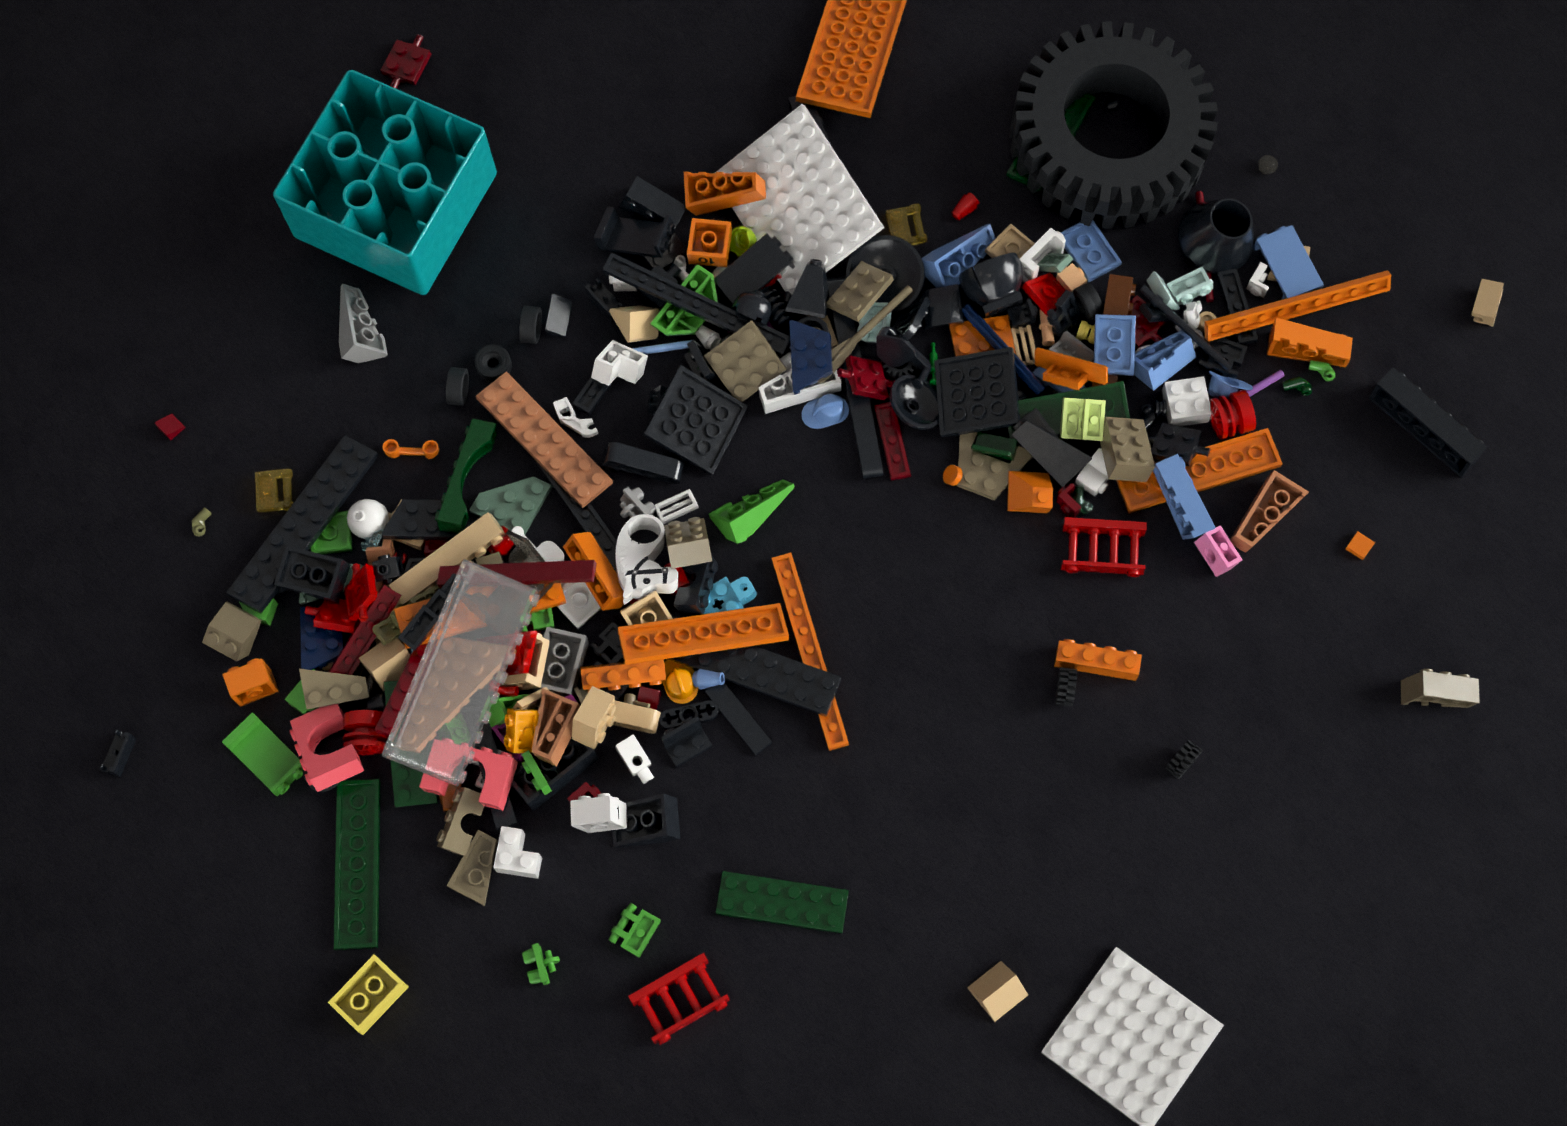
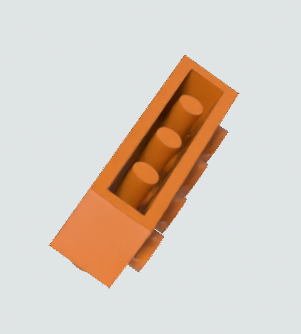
M591 532L572 534L563 548L571 561L595 560L597 563L594 582L585 583L602 611L621 608L623 606L624 591L619 584L616 571Z
M1064 639L1063 641L1059 640L1054 667L1077 669V671L1136 681L1140 672L1142 655L1137 654L1134 650H1125L1123 652L1111 646L1100 648L1096 647L1093 643L1077 644L1074 640Z
M664 659L629 665L619 662L580 667L583 690H587V693L592 686L598 689L608 687V690L621 689L620 685L629 684V688L641 687V683L649 682L650 685L662 684V680H666Z

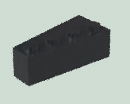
M572 740L568 743L557 767L539 759L535 760L552 792L544 795L541 789L537 791L531 781L534 779L531 772L527 774L523 765L516 769L511 785L534 812L599 758L592 748Z

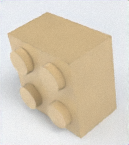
M594 686L591 687L573 718L572 740L592 749H595L598 743L601 744L606 736L605 730L608 726L611 727L616 717L614 715L616 710L614 695Z

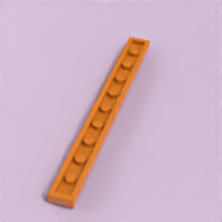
M1388 270L1205 321L1204 338L1207 342L1273 324L1276 318L1288 320L1390 291L1391 273Z
M792 553L773 557L772 563L802 663L827 672ZM834 698L827 717L818 714L829 751L849 745L837 702Z

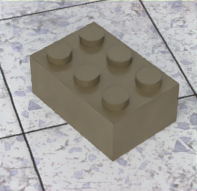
M1105 417L1103 441H1100L1108 479L1147 482L1155 468L1144 419Z
M693 517L685 522L672 521L668 525H664L671 569L712 562L704 518Z

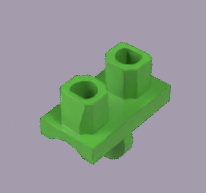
M538 943L533 944V948L522 953L526 965L536 962L538 967L536 970L527 972L530 984L541 982L543 985L550 984L546 966L549 967L550 973L555 972V964L560 962L558 956L552 957L551 950L545 951L546 959H544L541 946Z

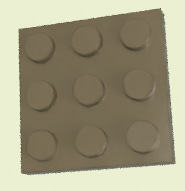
M753 320L704 355L731 395L741 402L757 392L761 385L787 370V367Z

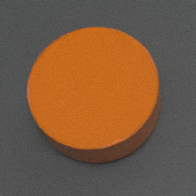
M949 465L943 473L944 482L951 486L957 485L962 479V469L956 465Z

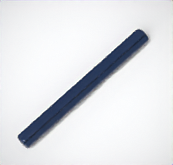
M970 304L962 308L963 315L995 350L1008 348L1005 342ZM1014 353L1016 373L1036 395H1040L1045 390V386Z

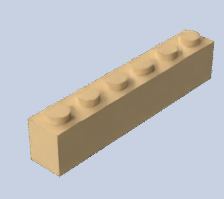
M487 512L389 586L392 590L402 595L399 601L405 606L411 598L437 585L440 566L470 565L469 561L484 555L487 552L486 549L491 545L499 544L506 533L494 516Z

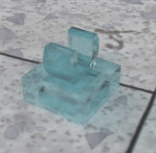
M379 530L374 532L372 537H366V543L361 542L362 550L366 551L367 547H381L383 531Z

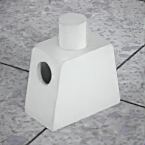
M634 734L616 745L618 754L632 776L638 775L643 784L654 778L648 768L651 766V762ZM634 759H640L642 764L635 766L633 763Z

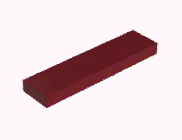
M891 402L874 405L891 481L911 477L898 418Z

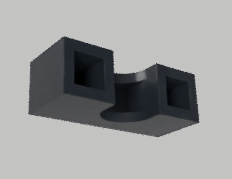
M712 555V562L684 567V572L694 582L688 587H678L674 606L681 616L704 614L705 608L708 606L710 590L713 588L714 575L718 570V563Z

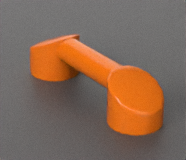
M394 439L386 440L382 446L385 455L390 458H397L400 455H416L432 459L439 452L438 443L434 440L426 441L422 448L399 447L398 442Z

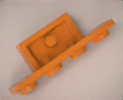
M1039 347L1035 349V365L1047 369L1043 373V381L1065 386L1073 390H1079L1087 381L1102 385L1108 383L1107 366Z

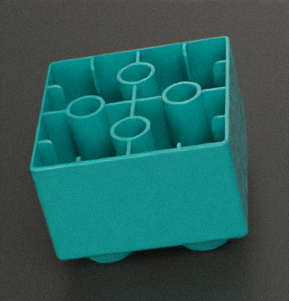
M349 70L344 75L273 192V196L295 238L413 292L426 295L493 182L497 170L485 130L482 126L355 70Z

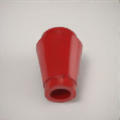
M968 192L962 196L951 214L959 221L976 210L980 202L972 193Z

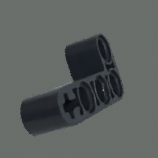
M610 442L604 449L600 468L608 473H617L621 469L667 483L679 484L684 463L671 457L617 442Z

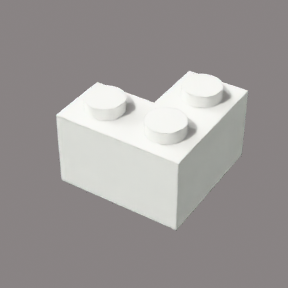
M612 340L596 357L591 378L608 386L617 376L636 384L644 374L648 355Z
M501 826L493 868L498 873L538 879L542 857L539 853L522 851L525 840V833L522 829Z

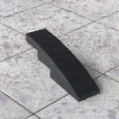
M453 573L444 586L436 591L429 602L422 606L398 638L415 651L445 619L471 586L457 574Z

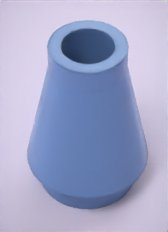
M699 669L693 673L692 681L694 687L701 690L723 685L725 678L723 672Z

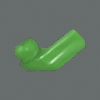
M1310 360L1308 370L1318 371L1325 381H1332L1335 378V371L1329 363Z

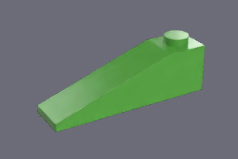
M780 480L759 490L760 493L757 495L749 496L747 494L742 497L743 501L733 505L731 502L724 504L709 513V517L726 539L737 544L747 540V537L754 534L795 487L794 483Z

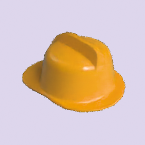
M666 660L664 663L666 680H662L668 697L678 704L689 703L696 697L699 689L693 685V668Z

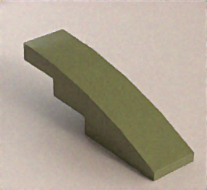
M436 585L411 598L407 605L430 599L441 588ZM392 612L389 618L374 625L372 631L383 645L395 640L401 634L395 612Z

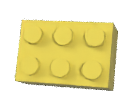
M373 955L328 1003L355 1030L364 1035L404 993L408 986L376 955Z

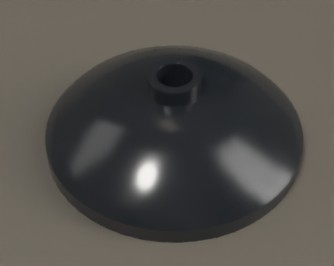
M901 376L892 384L890 389V402L894 412L905 424L915 429L928 430L935 427L939 423L937 389L927 380L921 389H916L912 382L918 376Z

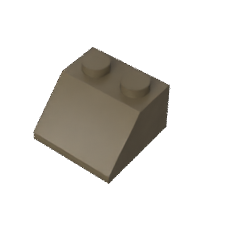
M227 601L209 623L202 643L235 661H239L249 656L262 620Z

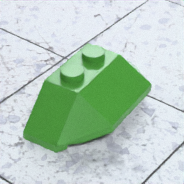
M697 264L681 285L718 302L714 275ZM666 303L651 322V325L666 336L695 335L705 320Z

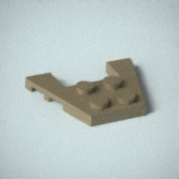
M978 432L960 435L958 467L962 469L963 474L957 487L994 501L1008 486V471H1021L1028 461L1033 458L1025 448L1017 446L1014 461L1006 463L988 455L974 452L971 449Z

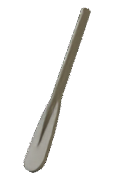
M907 285L853 337L832 349L833 374L845 362V359L849 357L857 343L913 291L910 286ZM833 374L829 375L826 378L820 379L817 383H824Z

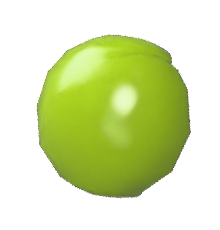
M745 226L734 228L732 230L730 251L737 254V257H740L757 242L754 232Z

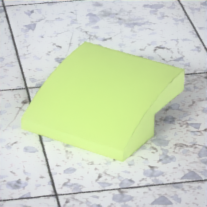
M1063 398L1060 438L1103 441L1106 400Z

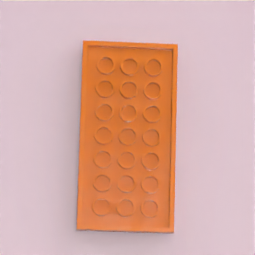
M827 0L796 94V102L871 118L907 0Z

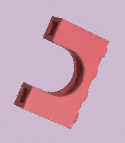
M339 704L319 707L290 721L292 729L289 730L294 742L297 741L298 743L294 745L299 756L302 755L300 763L303 770L308 772L305 774V778L309 786L313 785L317 792L364 771L360 757L352 744L330 754H314L321 740L344 729V714Z
M448 738L434 739L419 787L425 792L445 796L454 769L465 761H478L483 764L486 774L478 802L483 806L504 811L518 764L512 758L513 755L506 752L496 754L493 753L492 749L481 747L480 750L475 749L473 745L462 742L461 745L454 744V741Z

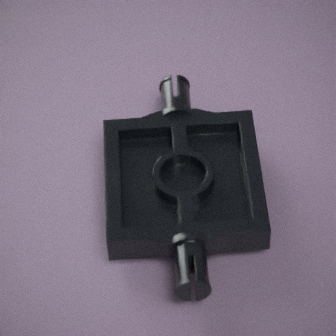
M1162 423L1155 437L1147 435L1149 444H1153L1151 452L1155 460L1161 461L1178 454L1184 460L1185 465L1189 467L1192 459L1197 454L1205 456L1210 454V448L1199 446L1202 436L1200 430Z

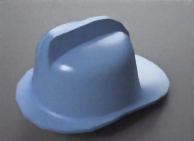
M1209 371L1212 377L1209 383L1208 394L1213 397L1219 398L1224 395L1229 399V394L1239 389H1253L1250 384Z
M826 394L808 402L803 407L801 413L802 420L810 428H825L843 422L848 416L849 407L842 397Z

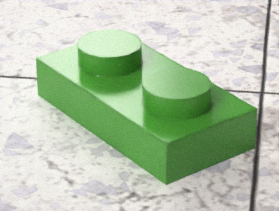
M528 750L521 754L525 760L522 762L527 774L531 772L534 776V779L531 781L536 790L541 789L544 795L552 792L530 751Z

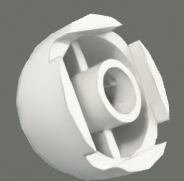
M371 499L357 501L351 506L347 514V523L351 532L359 538L366 540L380 537L386 524L389 522V515L385 506Z

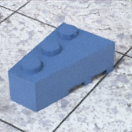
M1180 330L1136 352L1134 375L1154 391L1196 358L1191 337Z

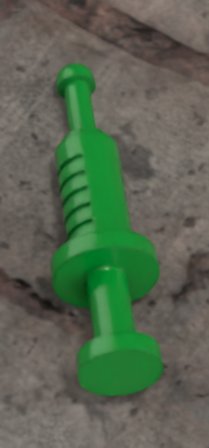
M934 342L931 343L930 363L932 368L929 373L932 374V379L930 380L932 385H936L934 360H938V355L935 352L936 344Z

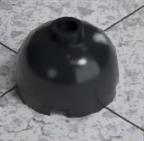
M756 289L754 292H742L737 296L731 309L767 325L771 315V304L764 298L766 294Z

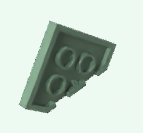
M533 476L479 493L469 511L478 517H482L489 512L500 526H504L510 531L515 526H520L525 535L551 491L552 486Z

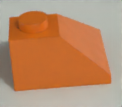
M1008 471L1007 511L1048 513L1053 508V487L1049 473Z

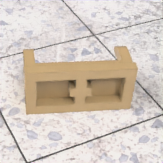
M1486 279L1481 280L1472 311L1473 321L1493 327L1504 283Z

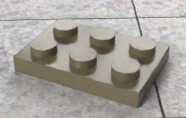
M861 261L827 301V306L859 322L894 281L893 276Z

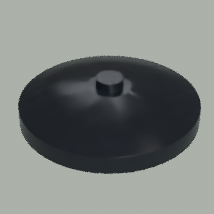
M892 235L875 236L852 253L846 268V279L861 261L893 276L894 281L876 302L889 303L907 285L912 288L913 291L892 310L891 314L898 313L910 306L920 295L925 281L924 264L917 250L906 240Z

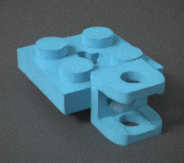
M724 577L714 583L709 593L708 606L705 608L704 614L743 609L744 604L757 596V592L748 577H741L732 583L729 582L727 577ZM717 600L724 601L720 610L717 607H713Z

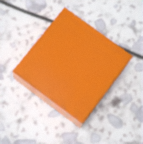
M1357 532L1346 547V550L1363 560L1375 542L1362 533Z

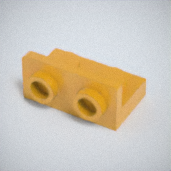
M507 709V714L505 715L506 735L504 737V746L507 751L524 753L529 750L532 753L535 728L539 717L538 710Z

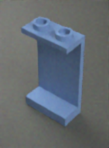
M1292 225L1279 227L1273 233H1264L1257 237L1254 250L1260 249L1284 293L1281 300L1323 288L1324 284Z

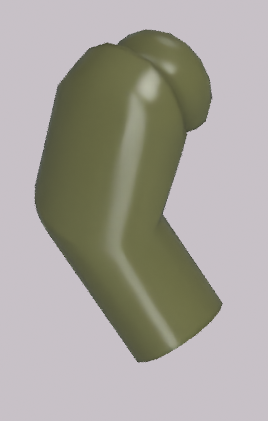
M205 507L192 519V532L196 536L205 534V520L211 515V512Z

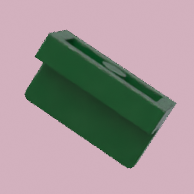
M978 432L976 444H972L971 449L974 452L1014 461L1018 441Z

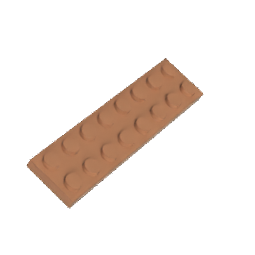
M507 371L476 395L477 400L582 508L613 484V480Z

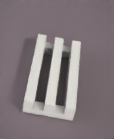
M690 489L655 504V511L663 524L699 508ZM689 496V499H687V500H685V501H682V502H680V503H677V504L673 505L672 507H669V508H667V509H665V510H663V511H660L661 508L666 507V506H668V505H670V504H672V503H674V502H676V501H679V500H681V499H683V498ZM679 508H682V509H680V510H678V511H676V512H674V513H672V514H669V513H671V512H673V511H675V510H677V509H679Z

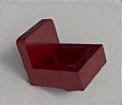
M1071 483L1069 486L1064 485L1058 491L1057 503L1061 506L1060 508L1063 513L1075 518L1080 513L1081 506L1070 496L1075 489V485Z

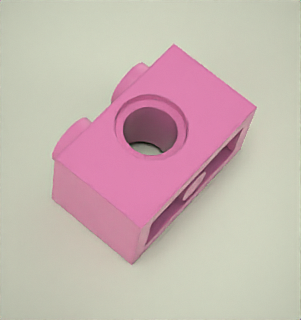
M1221 525L1206 532L1194 542L1216 577L1231 570L1242 561V558Z

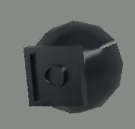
M1012 252L991 258L968 268L958 276L960 286L966 296L980 306H983L985 318L1023 304V298L1019 290L1024 273L1021 261L1016 253Z

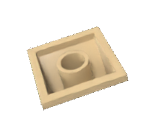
M638 305L609 310L628 343L657 339L658 329L653 327L651 322L658 315L659 309Z
M656 590L620 611L628 625L673 619Z
M396 638L386 645L380 642L359 657V660L382 691H385L384 682L398 681L411 655Z
M1002 961L967 987L994 1022L1028 996L1017 975Z

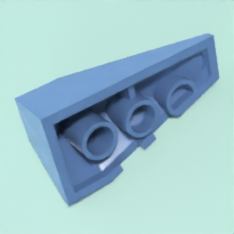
M986 224L924 256L922 261L926 278L936 288L960 284L958 278L960 273L976 265L980 258H984L987 254L985 249L996 239L991 224Z

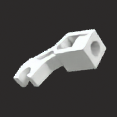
M567 397L553 402L561 424L579 433L582 437L590 438L598 434L597 428L588 429L590 425L594 424L592 418H576V414ZM570 411L571 416H562V414Z

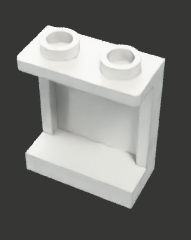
M1050 228L1019 259L1024 273L1022 280L1024 283L1037 278L1039 271L1037 264L1048 253L1063 254L1066 240L1062 233Z

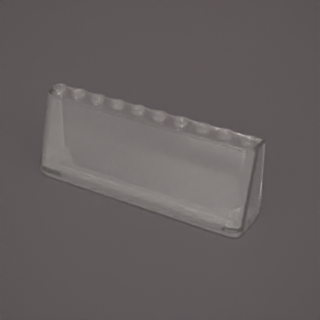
M463 560L388 737L382 757L458 787L459 783L463 784L467 775L465 771L468 763H472L475 756L473 751L475 744H479L483 737L482 727L484 724H488L492 713L489 710L492 704L495 705L498 701L500 693L497 691L500 684L504 685L508 673H506L508 664L512 665L516 654L513 652L516 645L520 646L524 634H522L524 626L529 625L532 614H530L532 606L536 607L540 595H538L539 591L469 560Z

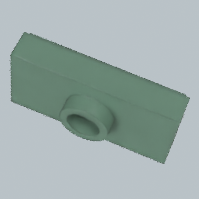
M1048 253L1037 265L1039 266V271L1061 273L1073 258L1070 254Z

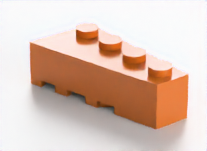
M684 172L685 207L696 216L766 199L765 180L756 172Z
M1276 318L1269 333L1267 355L1307 362L1314 360L1327 362L1333 366L1347 367L1351 357L1353 338Z

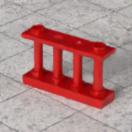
M1065 517L1063 531L1069 534L1068 560L1062 561L1061 570H1066L1067 573L1085 571L1128 574L1129 577L1143 575L1146 565H1138L1139 538L1145 535L1147 522ZM1080 532L1090 535L1089 561H1077V537ZM1108 534L1110 536L1109 563L1097 562L1098 535ZM1121 535H1129L1131 538L1130 564L1118 563V538Z
M704 953L628 996L633 1006L638 1004L639 1007L643 1008L657 1034L651 1038L654 1044L659 1042L661 1045L671 1039L670 1035L713 1010L718 1012L728 1006L727 1002L730 1001L728 995L720 996L705 970L709 962ZM693 972L699 975L713 1000L712 1003L703 1008L687 982V976ZM674 983L680 985L695 1012L685 1019L682 1018L668 992V987ZM655 994L661 996L676 1023L666 1030L662 1027L649 1003V998Z

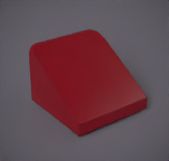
M173 414L155 422L158 429L170 441L186 428Z
M641 686L637 701L649 703L651 709L657 710L661 692L660 690Z

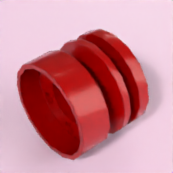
M1245 390L1230 393L1229 399L1222 395L1219 398L1214 397L1209 400L1212 413L1210 420L1219 439L1222 440L1228 436L1233 437L1236 434V429L1240 434L1256 429L1254 407Z
M375 710L346 712L343 719V728L350 733L343 736L345 741L343 748L352 744L358 755H374L386 752L387 744L384 742L387 741V736L375 732V727L383 712Z

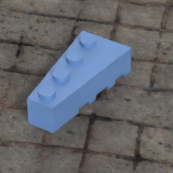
M1175 454L1154 463L1155 468L1153 472L1182 539L1195 538L1215 529L1216 527L1191 477L1185 469L1186 465L1182 457Z

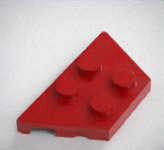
M537 630L476 638L480 642L511 646L517 651L514 656L511 655L502 664L503 668L494 674V678L522 673L529 674Z

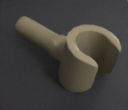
M630 693L624 695V703L650 708L649 703L636 701V695Z

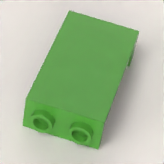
M253 712L222 741L276 796L284 794L295 779L298 780L303 776L300 759Z

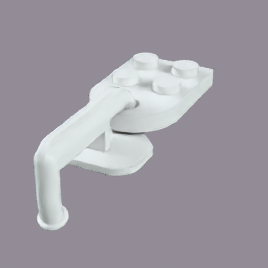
M515 526L512 529V536L529 553L523 563L564 561L565 555L554 542L545 541L536 548L524 535V531L520 526ZM585 582L561 583L566 604L557 607L579 629L601 607Z

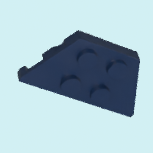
M789 320L793 393L796 395L808 385L812 386L820 379L833 374L832 345L830 333Z
M300 607L301 669L313 670L317 667L321 669L328 666L329 663L335 662L343 649V632L314 627L313 620L316 616L306 615L305 607Z

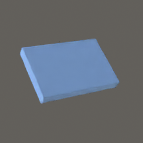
M1093 220L1090 226L1079 222L1061 232L1066 240L1065 250L1071 255L1076 266L1082 269L1088 283L1122 264V261Z
M1095 314L1093 363L1107 366L1108 375L1134 376L1136 316Z

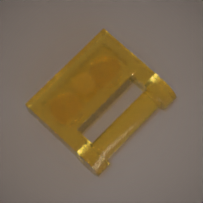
M920 204L886 210L890 235L900 237L911 245L927 242V235L924 233L920 216ZM907 215H913L916 236L911 237Z
M291 469L255 472L256 506L258 512L288 511L294 503L291 494V478L293 477ZM277 478H283L284 501L278 502Z

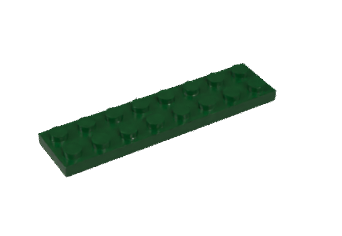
M379 779L341 781L337 785L335 950L378 948Z

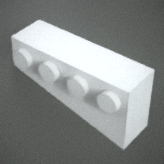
M792 368L787 373L780 374L759 387V397L765 414L841 391V380L837 376V370L824 383L808 385L796 395L793 393Z

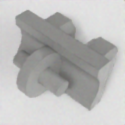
M627 487L623 490L624 494L620 498L622 502L620 506L623 509L620 515L623 518L628 516L632 518L640 514H654L656 506L649 501L643 504L640 501L643 499L644 494L639 487L632 490Z

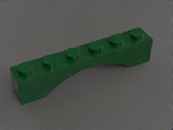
M472 419L470 426L466 427L465 441L460 444L459 458L455 459L453 475H450L448 478V490L446 493H443L441 499L442 507L436 512L435 521L438 522L439 530L459 534L465 529L468 521V512L462 498L464 481L473 465L485 454L492 451L497 436L496 423Z

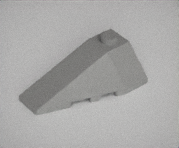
M346 284L341 285L339 347L341 359L362 363L386 357L388 353L383 334L378 333L375 327L377 322L375 319H371L367 311L369 306L361 290Z

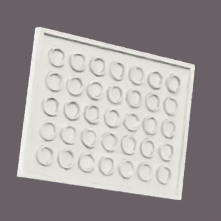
M803 104L716 171L724 173L756 172L765 180L766 199L732 208L743 226L748 227L754 232L757 241L766 233L771 237L776 236L782 244L780 246L782 251L785 252L787 250L794 258L791 262L795 265V268L792 269L788 265L780 272L782 278L777 279L784 291H789L791 295L810 259L821 260L822 264H825L827 272L884 229L877 215Z

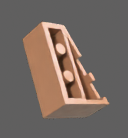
M542 688V699L538 709L539 717L535 728L532 753L539 760L557 767L572 737L573 718L580 704Z

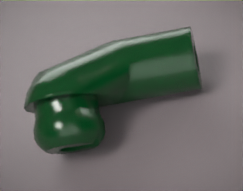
M1301 377L1282 381L1284 391L1296 388L1304 396L1312 393L1310 382Z

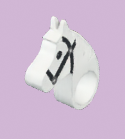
M640 514L630 518L618 535L616 543V572L619 584L624 591V605L633 598L639 600L655 590L657 593L671 594L678 589V571L675 568L671 569V567H660L658 563L654 562L664 548L665 529L663 523L653 515ZM638 530H650L659 536L655 541L646 544H638L634 540L631 541L630 538Z

